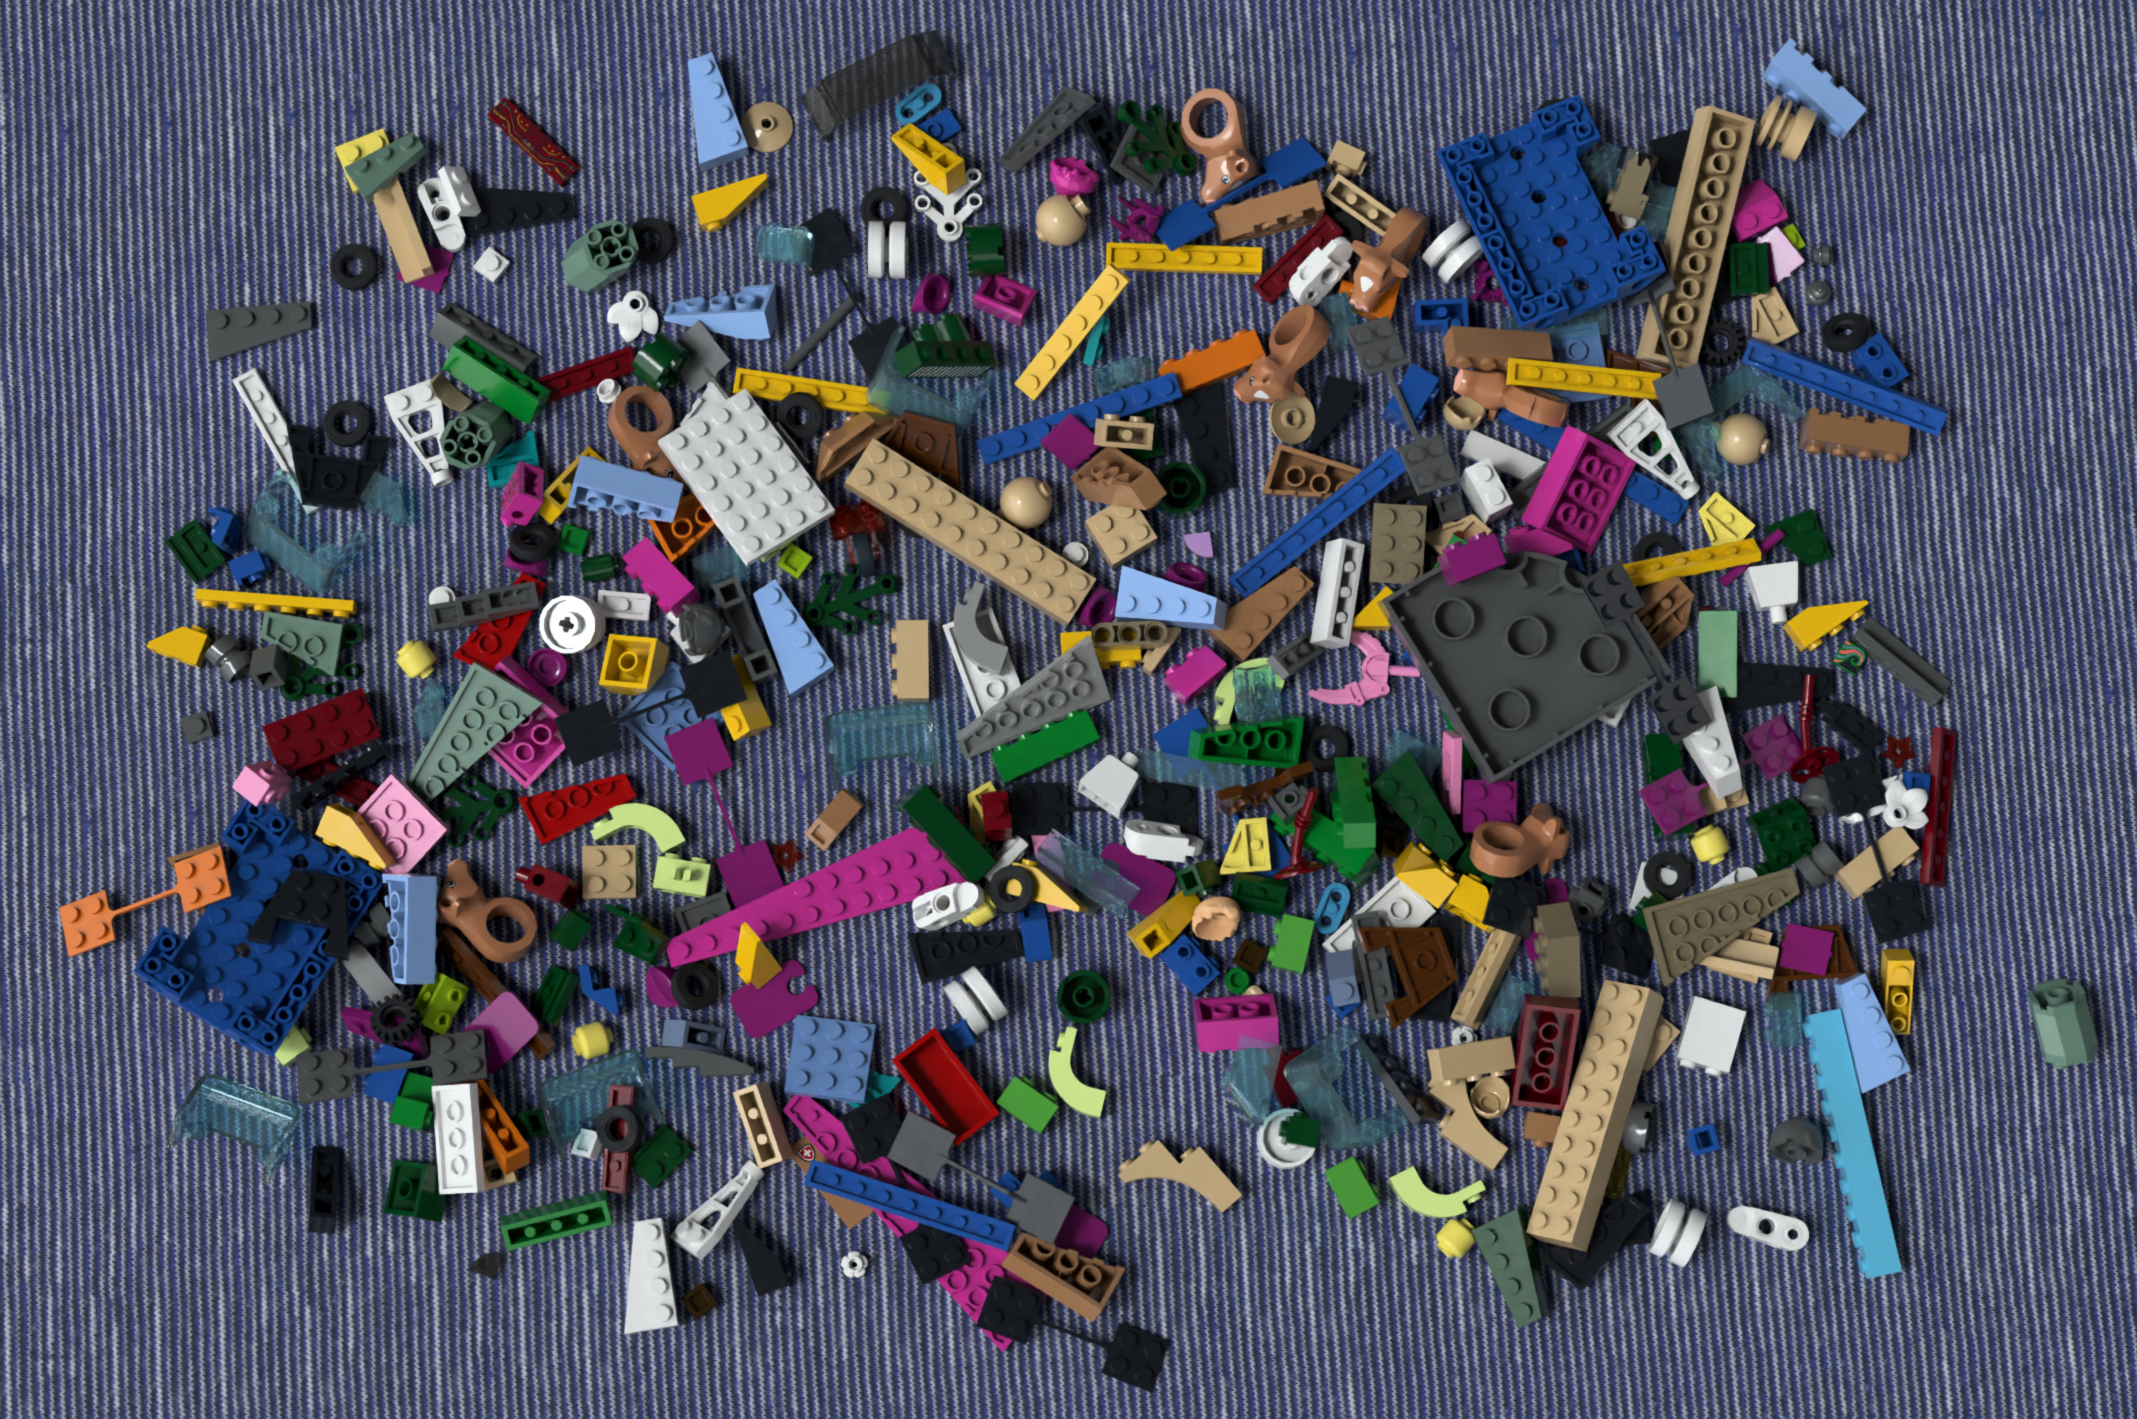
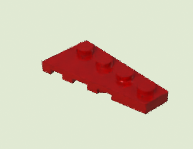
M521 573L512 585L535 582L538 601H540L547 586L546 583ZM535 609L481 623L469 635L462 647L454 653L453 658L472 666L474 661H478L493 670L507 654L511 657L513 656Z
M620 774L594 780L586 784L573 785L564 789L547 791L518 799L541 845L545 846L610 813L609 809L636 800L637 796L626 774Z

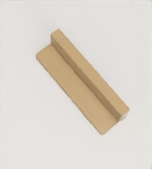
M396 175L390 180L392 184L387 189L381 188L373 195L375 198L373 201L404 282L409 284L433 275L435 272Z
M1496 928L1491 932L1450 1018L1463 1026L1473 1028L1474 1031L1478 1030L1521 941L1520 936Z
M1735 938L1697 964L1772 980L1779 948Z

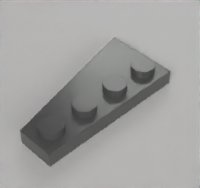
M1065 86L1002 154L997 162L1003 168L1012 172L1021 169L1032 157L1096 103L1095 100L1088 94Z
M310 301L205 311L208 354L211 364L220 361L219 359L241 354L245 350L254 347L259 348L267 345L269 342L278 339L282 340L313 329L312 305Z

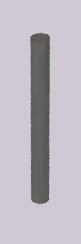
M854 291L853 295L858 302L861 296ZM850 296L783 364L787 371L791 372L854 307Z

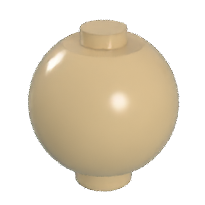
M1065 194L1051 196L1037 210L1035 221L1038 229L1035 232L1044 243L1048 241L1054 246L1074 244L1083 236L1086 230L1087 219L1085 215L1091 211V208L1080 194L1074 198Z
M1747 413L1733 414L1723 422L1715 421L1709 437L1710 441L1716 442L1719 454L1726 461L1735 465H1748L1755 462L1762 454L1767 453L1770 445V439H1767V431L1763 423L1755 416Z
M1027 476L1016 478L1003 489L1000 496L1001 507L996 510V515L1017 528H1035L1041 525L1051 512L1052 490L1046 482H1041L1036 478Z

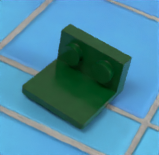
M1792 796L1745 818L1747 826L1758 836L1771 872L1779 871L1794 864L1804 854L1811 855V849L1817 845L1804 807Z
M605 903L604 909L626 922L613 946L656 967L671 940L662 934L664 929L651 921L647 924L649 919L637 912L629 914L631 910L618 903L615 907Z

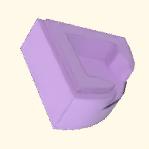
M1210 531L1183 536L1186 546L1193 553L1202 558L1213 559Z

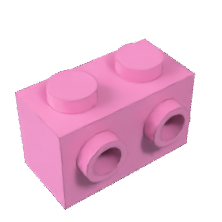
M268 760L245 766L232 788L253 805L260 806L282 801L290 791L288 787L293 779L287 775V771L282 766L273 764Z

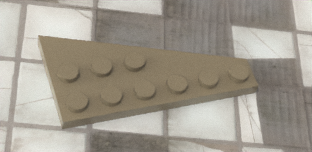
M1793 867L1643 908L1663 986L1669 985L1674 979L1728 944L1743 931L1761 921L1766 915L1797 896L1800 891Z

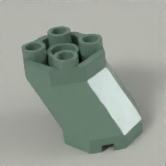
M612 219L593 225L585 235L573 242L561 262L568 285L573 288L576 287L588 295L607 289L610 283L629 271L639 253L633 229L620 221Z
M485 400L468 406L454 420L448 421L439 441L447 463L467 472L488 465L500 451L504 450L513 430L506 410Z
M2058 978L2038 983L2035 986L2036 991L2028 993V1001L2040 1043V1050L2046 1062L2053 1063V1067L2056 1069H2065L2068 1066L2080 1063H2092L2095 1060V1054L2099 1051L2098 1041L2086 1000V992L2080 982L2073 981V985H2069L2066 979Z

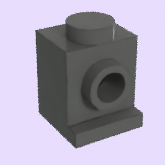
M1293 782L1275 796L1269 797L1267 801L1283 824L1288 826L1295 820L1298 811L1302 810L1308 792L1303 785L1297 787ZM1292 797H1295L1293 803H1286L1287 800H1289Z

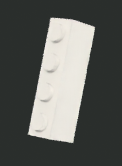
M1345 538L1326 542L1310 643L1329 649L1349 646L1365 544Z

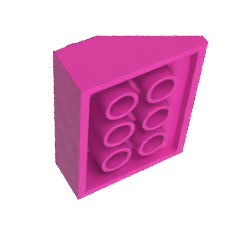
M1567 425L1521 521L1567 541L1584 552L1592 554L1636 462L1621 451Z
M507 654L494 667L493 671L545 702L487 751V753L527 789L565 749L554 718L569 711Z

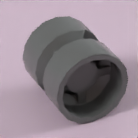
M227 634L217 640L205 653V657L214 667H221L220 674L229 684L238 681L250 671L251 656L245 650L240 651L241 645L231 634Z
M1823 840L1811 849V855L1804 854L1794 862L1815 890L1827 881L1826 875H1834L1845 867Z
M382 902L369 909V915H363L354 929L359 939L369 951L382 943V937H390L387 923L391 921V914Z

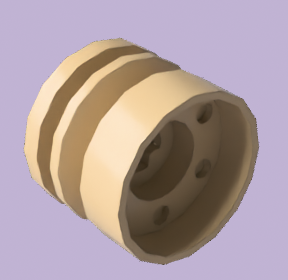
M1776 95L1775 99L1767 106L1757 127L1755 145L1761 147L1765 137H1768L1770 141L1766 149L1770 151L1778 141L1782 143L1779 155L1795 162L1805 144L1818 112L1802 105L1794 115L1790 113L1793 101L1788 100L1784 110L1779 107L1783 97Z

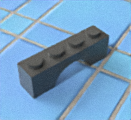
M734 576L713 585L715 595L754 686L756 687L779 677L777 668L758 628L738 577Z

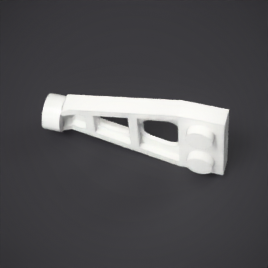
M431 379L383 397L392 421L431 475L434 487H442L453 482L454 478L439 441L445 429L443 403L434 395L430 387ZM429 411L432 415V429L425 433L417 434L408 422L409 417ZM436 437L440 453L428 458L421 447V442Z
M1647 399L1638 404L1606 434L1622 453L1676 489L1684 500L1691 498L1700 489V485L1694 480L1670 430H1667L1665 419ZM1651 431H1655L1662 443V448L1654 456H1647L1638 449V443ZM1668 453L1671 454L1677 463V468L1670 475L1666 474L1657 465Z
M748 1160L741 1168L739 1175L691 1213L676 1227L669 1237L674 1243L702 1260L720 1241L757 1186L758 1181L764 1176L762 1170L752 1161ZM738 1192L728 1207L722 1205L730 1196ZM712 1212H721V1216L713 1228L707 1230L700 1225Z

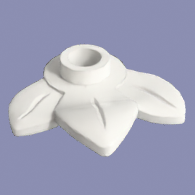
M640 291L627 293L623 301L613 304L608 311L607 322L619 323L620 334L626 342L634 340L641 333L642 329L651 334H656L658 331V315L656 311L649 307L647 296ZM633 299L639 300L640 307L638 309L631 307Z
M1900 779L1890 784L1885 793L1887 805L1883 811L1884 821L1893 828L1906 826L1910 829H1919L1929 821L1925 813L1922 812L1928 801L1927 791L1920 788L1907 791ZM1894 810L1900 812V819L1894 816Z

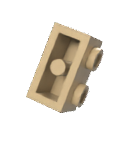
M1104 414V419L1096 418L1094 444L1106 447L1152 450L1154 424L1145 422V417L1130 416L1129 421L1120 420V415Z

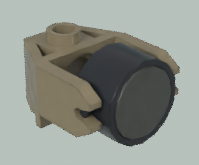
M1622 147L1616 164L1620 171L1614 189L1610 188L1605 202L1609 204L1608 210L1640 220L1649 198L1648 195L1642 192L1647 178L1653 179L1659 157L1631 147Z

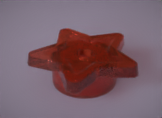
M1888 736V748L1882 753L1881 757L1892 760L1895 767L1900 769L1904 760L1915 758V754L1910 750V738L1905 737L1901 740H1896ZM1896 749L1900 750V754L1896 753Z
M792 839L788 840L784 845H771L774 853L773 861L776 867L782 866L787 873L792 872L794 862L803 859V855L794 850ZM784 854L788 855L786 859L783 858Z

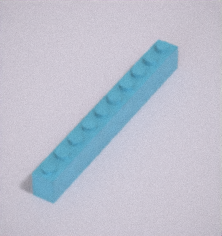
M1841 1009L1808 1015L1805 1017L1806 1022H1803V1031L1805 1037L1810 1038L1812 1048H1809V1057L1811 1063L1816 1064L1818 1072L1815 1075V1083L1817 1089L1822 1090L1824 1100L1821 1101L1823 1115L1828 1116L1830 1124L1827 1127V1134L1830 1142H1834L1836 1153H1833V1159L1836 1168H1840L1842 1179L1839 1180L1842 1194L1847 1196L1849 1204L1845 1209L1847 1218L1853 1222L1855 1232H1852L1853 1244L1855 1248L1859 1247L1861 1258H1858L1859 1270L1861 1274H1865L1866 1279L1902 1272Z

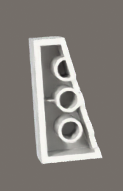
M1714 686L1697 694L1712 721L1681 741L1717 798L1720 799L1741 790L1742 782L1717 686Z
M655 1218L634 1222L624 1334L629 1335L680 1326L664 1219Z

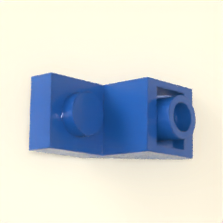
M1033 901L1032 905L1026 910L1017 913L1026 963L1053 960L1044 905L1042 902Z
M589 964L578 966L583 994L614 1016H621L620 1009L624 1008L622 992L617 993L615 987L595 990L594 987L599 986L597 971H592Z

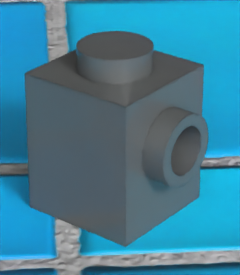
M277 644L253 650L249 674L261 691L281 686L286 681L288 661Z

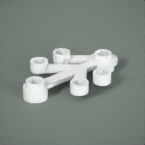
M950 143L942 144L943 146L957 154V150L954 145ZM976 168L969 169L966 172V183L947 196L927 180L923 183L918 182L917 177L922 174L917 171L914 175V183L918 187H923L944 206V216L931 206L930 199L925 195H920L916 198V210L925 213L937 224V233L942 240L947 242L956 241L962 234V223L974 211L982 207V197L977 193L970 194L967 198V204L955 216L954 205L973 185L980 183L981 172ZM971 173H976L978 175V179L974 181L970 180L969 175ZM977 198L979 204L973 206L970 204V200ZM925 200L928 204L926 207L921 208L918 206V202ZM951 224L955 229L952 232H948L945 230V226Z

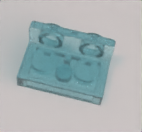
M731 545L691 559L702 590L708 589V591H713V585L734 576H737L740 581L748 577L747 573L752 572L750 565L747 567Z
M1265 664L1247 669L1234 668L1233 686L1235 690L1237 719L1254 723L1278 717L1275 674L1271 666Z
M1800 991L1768 993V1001H1764L1763 1004L1764 1015L1768 1017V1027H1764L1765 1043H1769L1773 1050H1778L1782 1046H1802Z

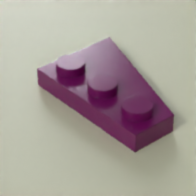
M345 1006L341 1016L347 1030L383 1044L370 1026L371 1021L369 1018L373 1013ZM392 1016L387 1022V1027H397L405 1018ZM416 1029L419 1033L417 1037L413 1035L410 1037L412 1042L408 1043L404 1040V1046L401 1047L396 1042V1048L412 1053L422 1060L427 1059L430 1053L420 1029Z

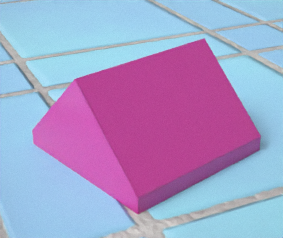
M1002 275L986 276L974 295V307L1021 328L1037 291Z

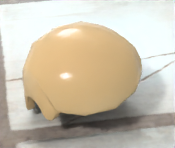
M1451 396L1443 407V415L1447 423L1460 431L1475 429L1486 413L1485 407L1464 396L1458 399H1454V396Z
M1483 1076V1079L1479 1080L1470 1092V1105L1473 1111L1486 1119L1500 1117L1504 1114L1510 1104V1087L1505 1080L1500 1077Z

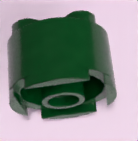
M1001 223L964 226L966 241H971L966 243L967 261H973L968 262L969 278L1005 274Z
M659 332L653 336L657 339L652 344L647 341L640 349L632 363L635 370H631V374L655 392H661L664 389L671 391L678 383L679 379L677 376L681 369L685 370L690 365L692 357L685 348L667 334Z
M1172 462L1165 465L1158 472L1156 478L1167 494L1161 498L1160 503L1156 507L1161 513L1173 520L1184 519L1194 515L1201 508L1206 494V481L1202 472L1196 466L1182 462ZM1176 486L1179 489L1185 488L1182 495L1174 492Z
M1075 971L1061 981L1057 990V1007L1063 1018L1074 1025L1088 1026L1097 1023L1103 1018L1109 1007L1110 991L1108 985L1099 974L1093 971ZM1082 992H1086L1087 997L1091 998V1001L1080 1004V1000L1076 998V995L1080 996Z

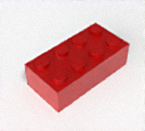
M935 1028L892 1059L894 1066L938 1124L956 1134L953 1142L956 1148L999 1116L997 1109Z

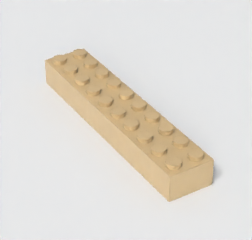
M1710 105L1696 109L1663 244L1676 290L1661 295L1657 300V306L1676 366L1680 369L1696 364L1698 361L1756 121ZM1649 302L1636 359L1671 369L1655 315Z
M874 438L844 483V488L1065 627L1069 624L1096 581V578Z
M1604 980L1526 1230V1233L1539 1241L1587 1252L1622 1138L1625 1121L1630 1112L1664 998L1651 988Z

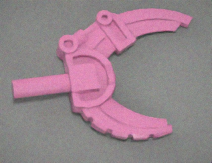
M1352 630L1350 643L1357 646L1367 656L1361 667L1364 679L1359 683L1354 681L1344 686V689L1339 690L1319 688L1315 691L1311 689L1308 695L1328 704H1354L1357 707H1362L1364 702L1372 698L1376 699L1389 695L1388 675L1420 677V673L1413 666L1389 665L1390 654L1385 652L1384 647H1381L1382 643L1377 638H1372V635L1366 632L1361 633L1359 630Z

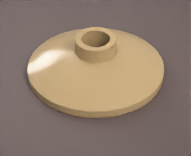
M761 102L752 106L745 113L741 123V130L746 143L751 148L759 152L770 153L780 150L789 142L793 132V122L788 111L781 105L773 102ZM764 121H770L771 126L769 128L762 127V123Z
M1291 392L1286 399L1274 401L1269 415L1271 429L1274 435L1286 444H1298L1305 441L1312 433L1315 424L1314 408L1308 398L1305 396L1301 398L1294 392Z

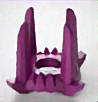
M1118 196L1117 199L1132 211L1130 216H1126V225L1112 216L1109 218L1111 224L1122 233L1118 235L1120 240L1132 238L1135 241L1146 240V243H1150L1154 239L1153 234L1159 224V218L1163 215L1164 209L1162 204L1160 203L1156 208L1140 198H1134L1133 202H1130L1122 196ZM1146 216L1145 224L1143 226L1138 225V220Z
M1480 260L1476 261L1475 266L1479 272L1474 280L1476 292L1470 296L1471 300L1475 301L1481 298L1490 303L1501 301L1508 307L1509 304L1501 287L1497 290H1490L1486 286V280L1489 277H1495L1491 266H1488L1487 261L1482 263Z

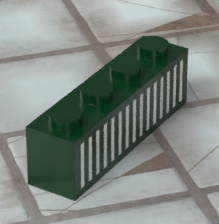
M913 341L894 354L901 378H977L997 365L989 341Z

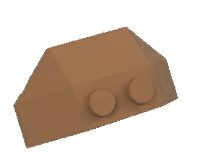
M862 411L857 415L855 412L843 421L844 425L837 430L832 428L822 437L824 440L820 444L816 472V483L818 486L821 487L859 459L873 438L879 442L886 439L900 416Z
M1678 576L1647 586L1639 593L1646 606L1634 612L1659 651L1687 627L1694 594Z

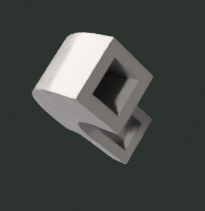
M975 581L973 588L968 587L963 602L967 603V606L956 603L954 611L955 636L962 652L974 665L984 671L1001 676L1009 647L986 639L978 630L975 619L985 590V584Z
M358 937L348 944L350 951L349 961L340 960L377 1007L376 1003L379 1000L382 1003L385 1002V996H389L392 999V994H397L399 997H401V994L404 995ZM397 1013L393 1015L395 1017L405 1018V1014L403 1013Z

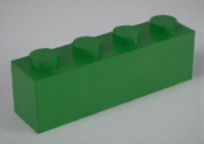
M466 335L452 345L442 368L455 379L462 381L475 392L482 394L494 402L496 406L505 409L519 421L528 425L541 415L551 393L549 389Z
M1079 709L1066 714V719L1059 723L1053 720L1041 726L1042 731L1032 734L1030 731L1017 738L1018 742L1012 745H1008V742L995 747L993 749L994 753L991 754V760L1003 785L1011 784L1100 742V737L1087 710L1082 712Z
M607 1190L504 1215L502 1216L500 1227L507 1251L613 1225V1212Z

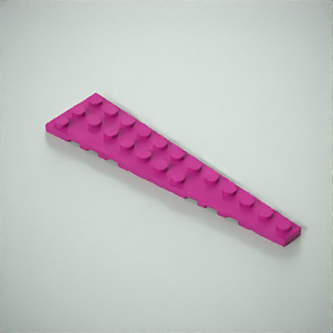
M956 806L953 808L959 815L956 819L963 825L959 808ZM911 827L672 938L666 950L671 968L673 969L684 964L737 951L740 928L744 922L749 925L763 943L913 902L914 899L927 892L956 882L964 883L966 881L944 859L945 854L943 851L939 853L927 842L925 838L927 834L925 832L921 833L917 829L915 830L914 827Z
M794 1095L783 1109L784 1113L833 1166L901 1188L886 1158L878 1157L864 1165L862 1164L842 1122L813 1099ZM896 1165L907 1190L941 1201ZM871 1207L898 1238L913 1231L918 1226V1222ZM961 1236L958 1237L971 1262L936 1279L975 1323H977L994 1275L1044 1293L1043 1300L1048 1295L1001 1266L1008 1254L1006 1251ZM982 1329L1002 1352L1005 1351L1012 1341L1009 1338Z

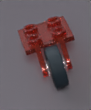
M865 500L848 506L841 505L835 507L834 515L828 518L834 542L845 540L850 565L859 564L863 578L875 576L874 560L881 558L876 532L886 529L881 510ZM867 531H870L872 544L869 543ZM850 535H852L855 546L854 549H852L849 537Z

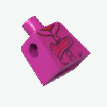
M519 461L502 495L500 520L504 525L512 527L515 523L520 525L528 524L543 502L544 469Z

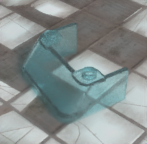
M898 327L893 331L867 388V402L872 407L891 415L901 416L906 409L956 423L957 439H959L979 408L995 371L990 369L982 374L975 390L963 388L955 394L952 402L905 380V378H901L894 354L897 353L895 350L905 327Z
M1742 364L1708 388L1715 410L1714 413L1686 423L1683 427L1673 431L1712 482H1714L1724 470L1708 451L1719 439V431L1712 420L1751 392L1762 403L1770 404L1774 402L1790 425H1793L1803 413L1776 379L1759 368Z
M279 468L253 503L244 530L245 537L252 545L310 590L316 593H325L332 588L371 535L357 529L342 550L334 544L323 543L317 547L313 554L308 552L272 523L280 511V505L276 498L293 477L290 472Z
M912 702L840 711L827 716V737L834 790H839L838 776L846 777L852 775L858 769V762L910 756L912 763L920 767L933 764L934 777H940L930 704L926 702Z
M1346 1024L1292 1059L1284 1069L1286 1081L1305 1112L1310 1114L1309 1118L1321 1121L1319 1134L1324 1143L1336 1152L1374 1145L1410 1121L1396 1106H1393L1376 1119L1366 1118L1357 1124L1353 1120L1331 1084L1344 1071V1063L1339 1053L1361 1039Z
M1240 1035L1237 1051H1233L1230 1066L1226 1067L1225 1073L1222 1074L1219 1089L1224 1090L1223 1096L1248 1129L1259 1131L1263 1127L1283 1046Z
M631 1049L550 1078L540 1084L538 1093L546 1124L561 1161L566 1159L563 1144L577 1139L581 1133L580 1124L599 1118L603 1111L608 1108L610 1084L637 1086L636 1111L641 1115L653 1111L658 1125L663 1123L657 1100L637 1050Z
M206 1074L199 1078L176 1112L167 1148L173 1150L182 1135L197 1140L206 1137L210 1131L259 1148L257 1160L267 1167L263 1184L269 1185L283 1163L298 1125L301 1111L297 1105L214 1074Z

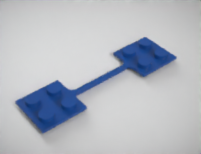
M1301 137L1258 161L1266 170V174L1241 186L1205 208L1199 207L1193 199L1186 201L1163 214L1159 218V224L1154 233L1172 252L1215 228L1216 225L1208 217V214L1216 208L1267 180H1275L1282 189H1285L1328 164Z
M1198 707L1153 734V737L1180 779L1195 770H1202L1216 791L1221 790L1208 770V763L1210 761H1199L1188 756L1191 730L1209 727ZM1233 815L1232 817L1238 825L1239 818L1237 815ZM1266 819L1271 871L1246 874L1273 878L1278 871L1290 865L1289 859H1291V856L1268 819ZM1231 841L1222 846L1226 853Z

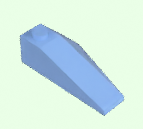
M775 284L741 287L742 292L727 295L726 291L718 292V296L707 300L703 297H695L672 302L668 305L664 320L692 327L700 320L710 332L745 340H765L771 338L776 325Z

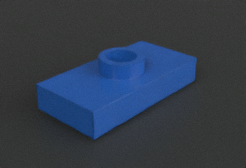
M949 108L916 126L940 144L962 131Z

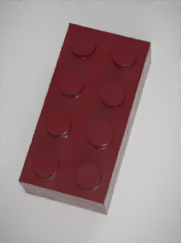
M363 688L356 689L262 726L276 764L282 766L291 778L313 767L321 766L326 762H333L366 749L375 743L384 742L379 725Z
M1524 994L1514 1053L1516 1068L1512 1069L1509 1086L1512 1105L1564 1111L1581 1012L1577 999Z

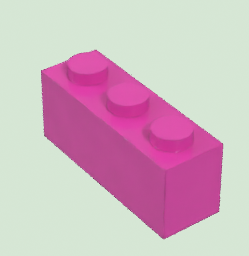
M647 537L622 557L627 565L624 568L626 573L633 580L638 578L642 582L640 586L649 597L654 595L658 599L656 603L665 614L670 612L677 619L680 612H685L682 605L696 603L701 599L695 587Z

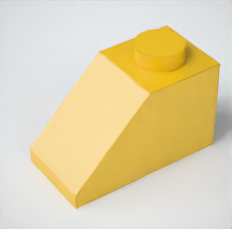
M1386 586L1353 619L1351 631H1389L1392 627L1377 603L1394 592Z
M192 625L189 629L182 626L149 641L146 647L152 652L201 669L205 653L212 639L206 635L207 630Z

